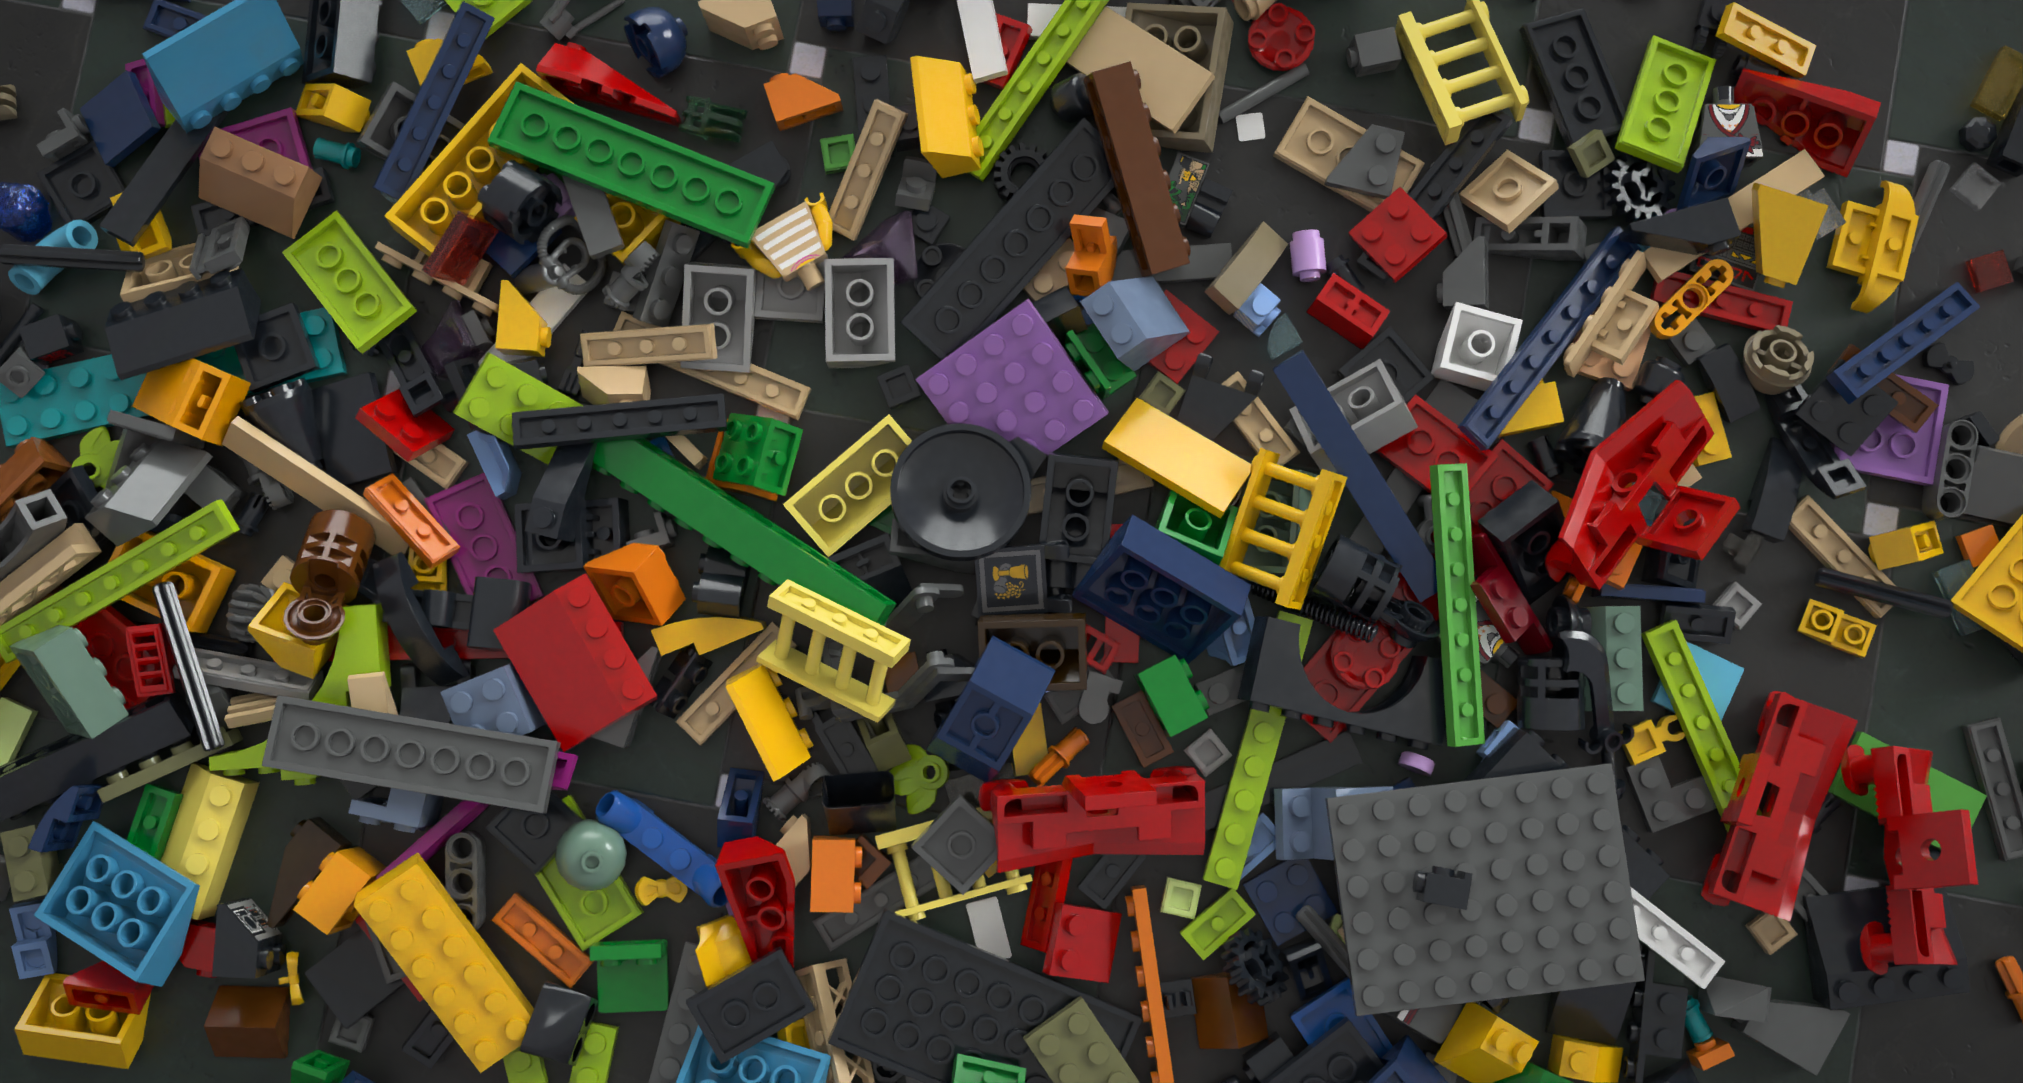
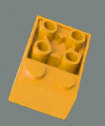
M192 358L147 372L132 407L194 437L223 447L222 442L230 423L236 418L241 408L239 402L245 399L251 383Z

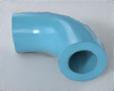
M79 219L58 228L35 246L95 249L98 244V236L91 224ZM14 265L8 271V276L18 289L27 294L36 295L64 268Z

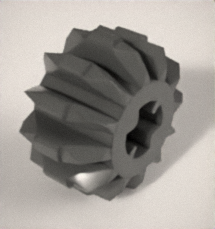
M241 584L232 593V600L228 603L229 609L226 617H228L226 627L231 638L244 642H257L248 632V625L274 595V589L256 584Z

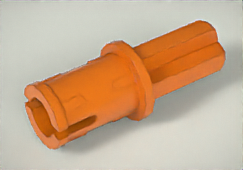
M1074 727L1055 746L1051 745L1048 748L1049 754L1030 771L1029 777L1036 785L1043 786L1062 767L1068 768L1070 761L1090 744L1087 735L1081 729Z
M2004 956L1995 962V967L2007 989L2005 995L2007 999H2012L2023 1023V972L2014 956Z

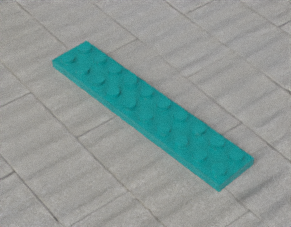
M325 307L300 313L320 369L256 393L249 389L246 397L269 392V390L304 377L306 382L310 383L348 374L338 324ZM234 345L195 357L197 360L246 381ZM112 354L42 369L45 375L23 398H20L0 383V418L5 444L9 448H16L19 443L31 437L48 441L89 432L100 426H105L106 428L115 426L107 421L110 409L142 419L152 418V416L132 407L147 373L120 380Z

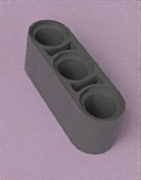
M1957 420L1944 424L1942 427L1933 485L1924 486L1921 509L1924 515L1931 520L1940 521L1962 515L1967 508L1978 443L1977 428L1970 421ZM1952 430H1954L1959 437L1958 444H1956L1951 438ZM1947 463L1953 469L1952 478L1946 472ZM1941 497H1944L1948 503L1947 511H1944L1940 505Z
M469 830L452 835L446 842L445 889L461 910L467 909L471 912L473 917L472 925L476 931L483 926L486 920V845L481 834ZM463 838L468 839L472 844V852L468 857L464 856L459 850V843ZM463 873L469 875L473 882L469 892L463 890L459 884L460 876Z

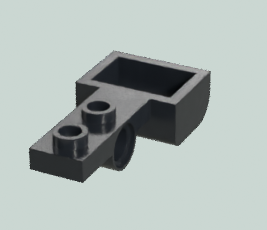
M476 576L473 595L431 589L411 590L432 627L468 631L467 647L505 652L493 630L530 606L532 584L519 580ZM383 613L382 622L388 623L387 618Z

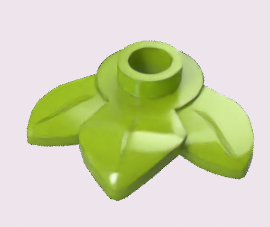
M105 426L91 430L81 440L80 456L73 462L71 468L81 465L83 467L94 465L96 472L94 475L89 476V478L92 480L95 488L100 486L105 489L120 440L111 441Z
M908 744L907 747L912 759L893 767L889 772L894 776L895 794L900 796L906 795L908 813L918 814L927 810L935 803L937 789L946 784L950 771L944 759L937 755H928L921 746ZM930 766H933L936 771L932 779L927 776V769Z

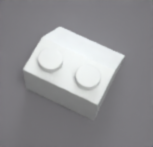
M1456 302L1437 346L1431 371L1432 375L1435 378L1486 391L1515 354L1523 320Z

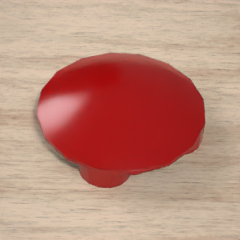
M1282 3L1272 4L1257 20H1253L1248 30V46L1251 55L1260 65L1271 70L1287 71L1296 68L1308 59L1314 47L1315 28L1302 12L1286 7Z
M1373 624V627L1378 625V632L1373 641L1366 643L1365 640L1361 641L1360 638L1356 639L1355 636L1351 637L1350 634L1346 635L1345 632L1341 631L1334 639L1331 649L1332 666L1339 678L1351 687L1361 690L1377 689L1388 683L1397 672L1401 645L1396 643L1389 636L1388 630L1380 624Z

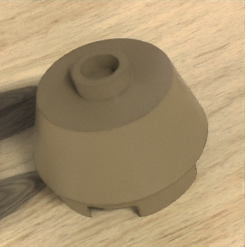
M1776 325L1773 330H1760L1747 340L1744 347L1743 369L1755 390L1770 395L1780 394L1803 383L1809 377L1814 362V352L1811 351L1809 353L1807 347L1801 341L1802 334L1789 327Z

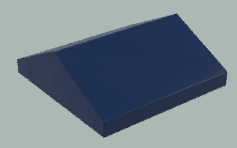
M1708 137L1692 155L1676 211L1732 196L1735 193L1751 140L1747 137Z

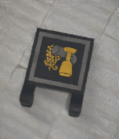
M1057 540L1041 544L1005 546L988 557L975 560L979 617L981 615H1015L1047 612L1071 613L1073 602L1070 594H1058L1047 597L1045 559L1064 560L1069 558L1068 542L1066 540Z

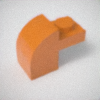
M1074 214L1069 224L1075 251L1065 270L1070 293L1072 295L1089 296L1107 282L1112 281L1117 260L1116 236H1110L1107 218Z

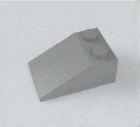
M688 262L684 264L682 326L714 323L718 358L681 361L680 368L750 372L757 270L746 265Z

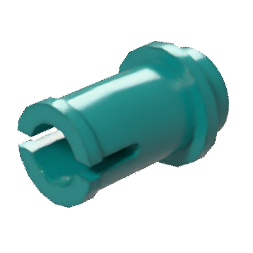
M319 137L315 141L313 155H315L314 158L338 163L344 169H350L351 167L356 168L359 165L361 150L351 142L341 144Z
M1688 995L1685 1027L1693 1043H1700L1709 1039L1713 1035V1031L1699 1010V1001L1693 999L1692 995Z

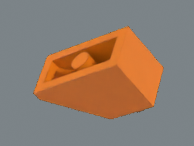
M788 73L777 74L770 78V82L763 84L779 131L843 111L839 94L796 73L792 75Z

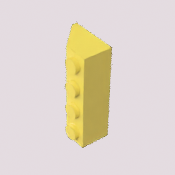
M888 414L783 504L784 507L821 550L830 557L891 504L890 486L892 473L900 455L912 440Z
M196 762L191 763L181 792L184 795L161 862L200 885L191 918L201 920L215 916L217 904H219L260 782L237 775L223 776L222 770L210 771L209 766Z

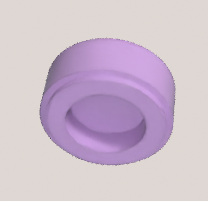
M1410 751L1402 752L1398 761V765L1425 776H1431L1435 766L1434 761Z

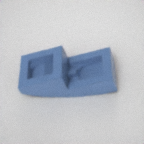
M44 899L17 903L9 908L17 942L11 948L19 979L49 975L57 972L56 931L34 916Z

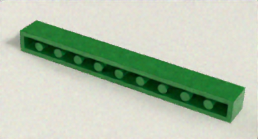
M647 439L599 442L597 444L593 460L594 464L592 465L595 470L607 476L614 475L621 480L620 486L634 494L641 493L648 498L647 503L651 507L661 512L668 511L676 517L674 521L681 527L688 530H697L704 535L702 537L704 542L714 548L720 549L722 547L730 552V558L737 564L744 567H749L750 565L760 572L758 577L764 582L773 586L777 584L781 586L788 579L882 626L885 625L897 604L896 602Z

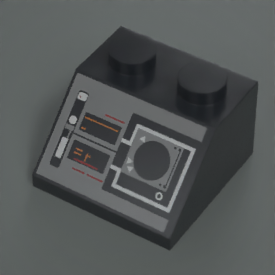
M240 898L217 904L212 977L256 979L281 970V965L285 962L286 945L282 944L283 934L278 928L272 929L267 925L268 917L251 898Z

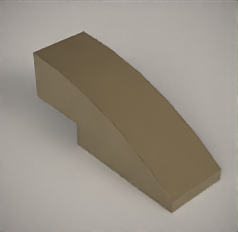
M1264 221L1261 222L1220 270L1221 273L1204 293L1228 315L1234 313L1264 279L1288 243Z

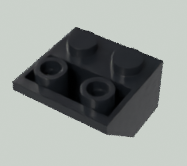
M888 533L828 557V559L896 602L895 608L912 591L899 556L889 554L891 537Z

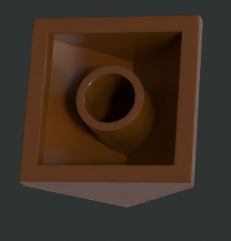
M1221 972L1190 977L1197 1014H1194L1200 1049H1240L1269 1038L1264 1005L1259 1006L1257 1001L1252 1004L1248 1003L1246 994L1240 997L1238 995L1239 987L1236 984H1229V980L1232 978L1230 973Z
M219 985L204 1024V1029L215 1057L287 1058L291 1006L290 986Z

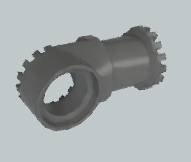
M644 241L624 261L625 265L621 269L622 274L611 285H606L602 290L606 299H611L609 303H615L614 307H618L620 310H626L630 306L629 301L639 291H644L648 287V282L642 272L645 271V268L648 269V265H652L654 263L652 260L655 261L660 254L647 241Z
M236 454L238 459H242L249 475L247 479L249 486L261 485V488H263L262 492L265 493L264 497H269L266 501L267 503L271 501L269 506L273 510L294 503V495L290 488Z
M816 762V765L814 763L811 764L812 767L806 766L807 770L803 769L794 780L788 776L784 780L785 784L771 797L766 796L763 799L766 807L771 812L775 811L773 814L781 822L784 823L787 820L786 815L801 801L806 802L809 798L815 799L822 796V777L827 792L825 775L831 774L823 764Z

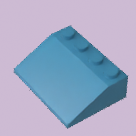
M234 0L142 53L162 103L186 133L193 129L205 127L216 115L223 111L235 109L243 99L253 93L258 94L265 91L272 82L282 76L294 74L300 68V65L304 64L300 46L277 0Z
M93 821L34 916L132 980L162 987L182 955L200 885L101 824Z
M698 1025L676 1083H826L831 1056L773 1037H767L721 1064Z

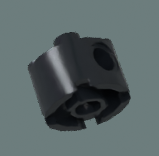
M515 160L507 161L503 165L501 172L495 176L490 184L483 186L478 194V201L482 204L484 219L519 244H525V240L531 243L538 241L544 228L558 218L559 213L555 211L556 203L562 206L563 200L561 189L526 164L518 163Z

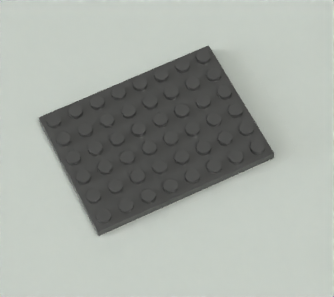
M1612 763L1325 798L1356 1016L1645 981ZM1432 866L1453 869V877L1456 878L1458 871L1472 873L1467 910L1416 900L1417 892H1413L1412 889L1416 870L1432 872Z

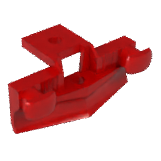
M1681 380L1672 382L1590 452L1558 536L1559 539L1554 543L1546 556V570L1548 575L1556 582H1560L1565 573L1568 572L1574 574L1580 585L1600 590L1634 543L1702 561L1740 509V505L1734 497L1677 485L1715 434L1691 390ZM1636 482L1634 485L1624 488L1629 483ZM1654 484L1668 503L1649 527L1638 504ZM1696 519L1693 523L1683 526L1686 521Z
M1772 691L1769 693L1757 726V732L1761 736L1755 753L1743 754L1738 767L1740 771L1733 792L1720 820L1729 825L1730 828L1721 854L1714 855L1709 865L1701 895L1705 900L1719 906H1727L1730 901L1788 922L1791 921L1815 821L1858 720L1797 699L1786 692ZM1768 782L1772 784L1762 816L1756 815Z
M1856 744L1850 745L1846 748L1841 760L1842 778L1849 791L1859 796H1865L1869 793L1868 785H1876L1873 789L1877 792L1874 796L1877 799L1875 804L1878 806L1876 812L1879 813V825H1885L1884 861L1891 884L1886 886L1888 896L1886 901L1889 903L1887 909L1890 911L1888 916L1891 918L1888 923L1892 926L1890 928L1891 933H1884V926L1880 922L1872 921L1867 923L1860 937L1863 961L1871 972L1879 975L1888 972L1889 962H1894L1895 965H1958L1943 929L1946 928L1943 894L1934 893V888L1978 885L1970 812L1963 809L1933 812L1930 785H1928L1933 756L1932 751L1887 746L1870 749L1871 754L1865 755L1864 749ZM1934 840L1941 847V854L1936 860L1932 859L1929 852V846Z
M1191 766L1156 768L1151 772L1150 778H1143L1135 770L1121 771V774L1090 777H1081L1079 774L1065 775L1062 784L1057 786L1028 787L1025 780L1005 779L988 781L980 787L978 797L980 808L983 811L992 812L997 847V873L1092 854L1204 855L1205 780Z

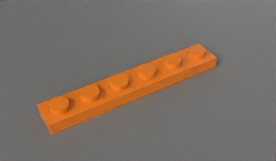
M1144 885L1130 887L1131 895L1125 896L1128 917L1134 916L1136 930L1130 931L1133 952L1140 953L1141 965L1135 966L1138 987L1145 988L1146 1001H1140L1143 1023H1150L1151 1036H1146L1145 1041L1148 1058H1155L1156 1071L1150 1072L1151 1083H1174L1147 891Z

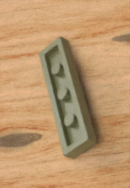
M224 726L220 727L225 744L219 749L205 752L201 743L194 746L190 740L171 749L173 756L163 761L157 755L139 763L138 765L141 770L129 775L126 769L106 778L109 785L97 790L102 802H107L243 740L238 727L227 732Z

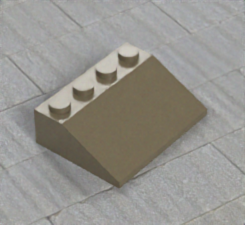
M1127 3L1125 13L1127 20L1212 72L1215 76V79L1175 134L1151 119L1149 125L1152 135L1158 139L1161 147L1181 151L1213 153L1234 25L1226 7Z

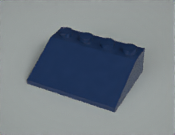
M1132 514L1114 533L1073 591L1072 597L1167 653L1176 655L1178 659L1184 658L1187 664H1189L1242 616L1251 585Z

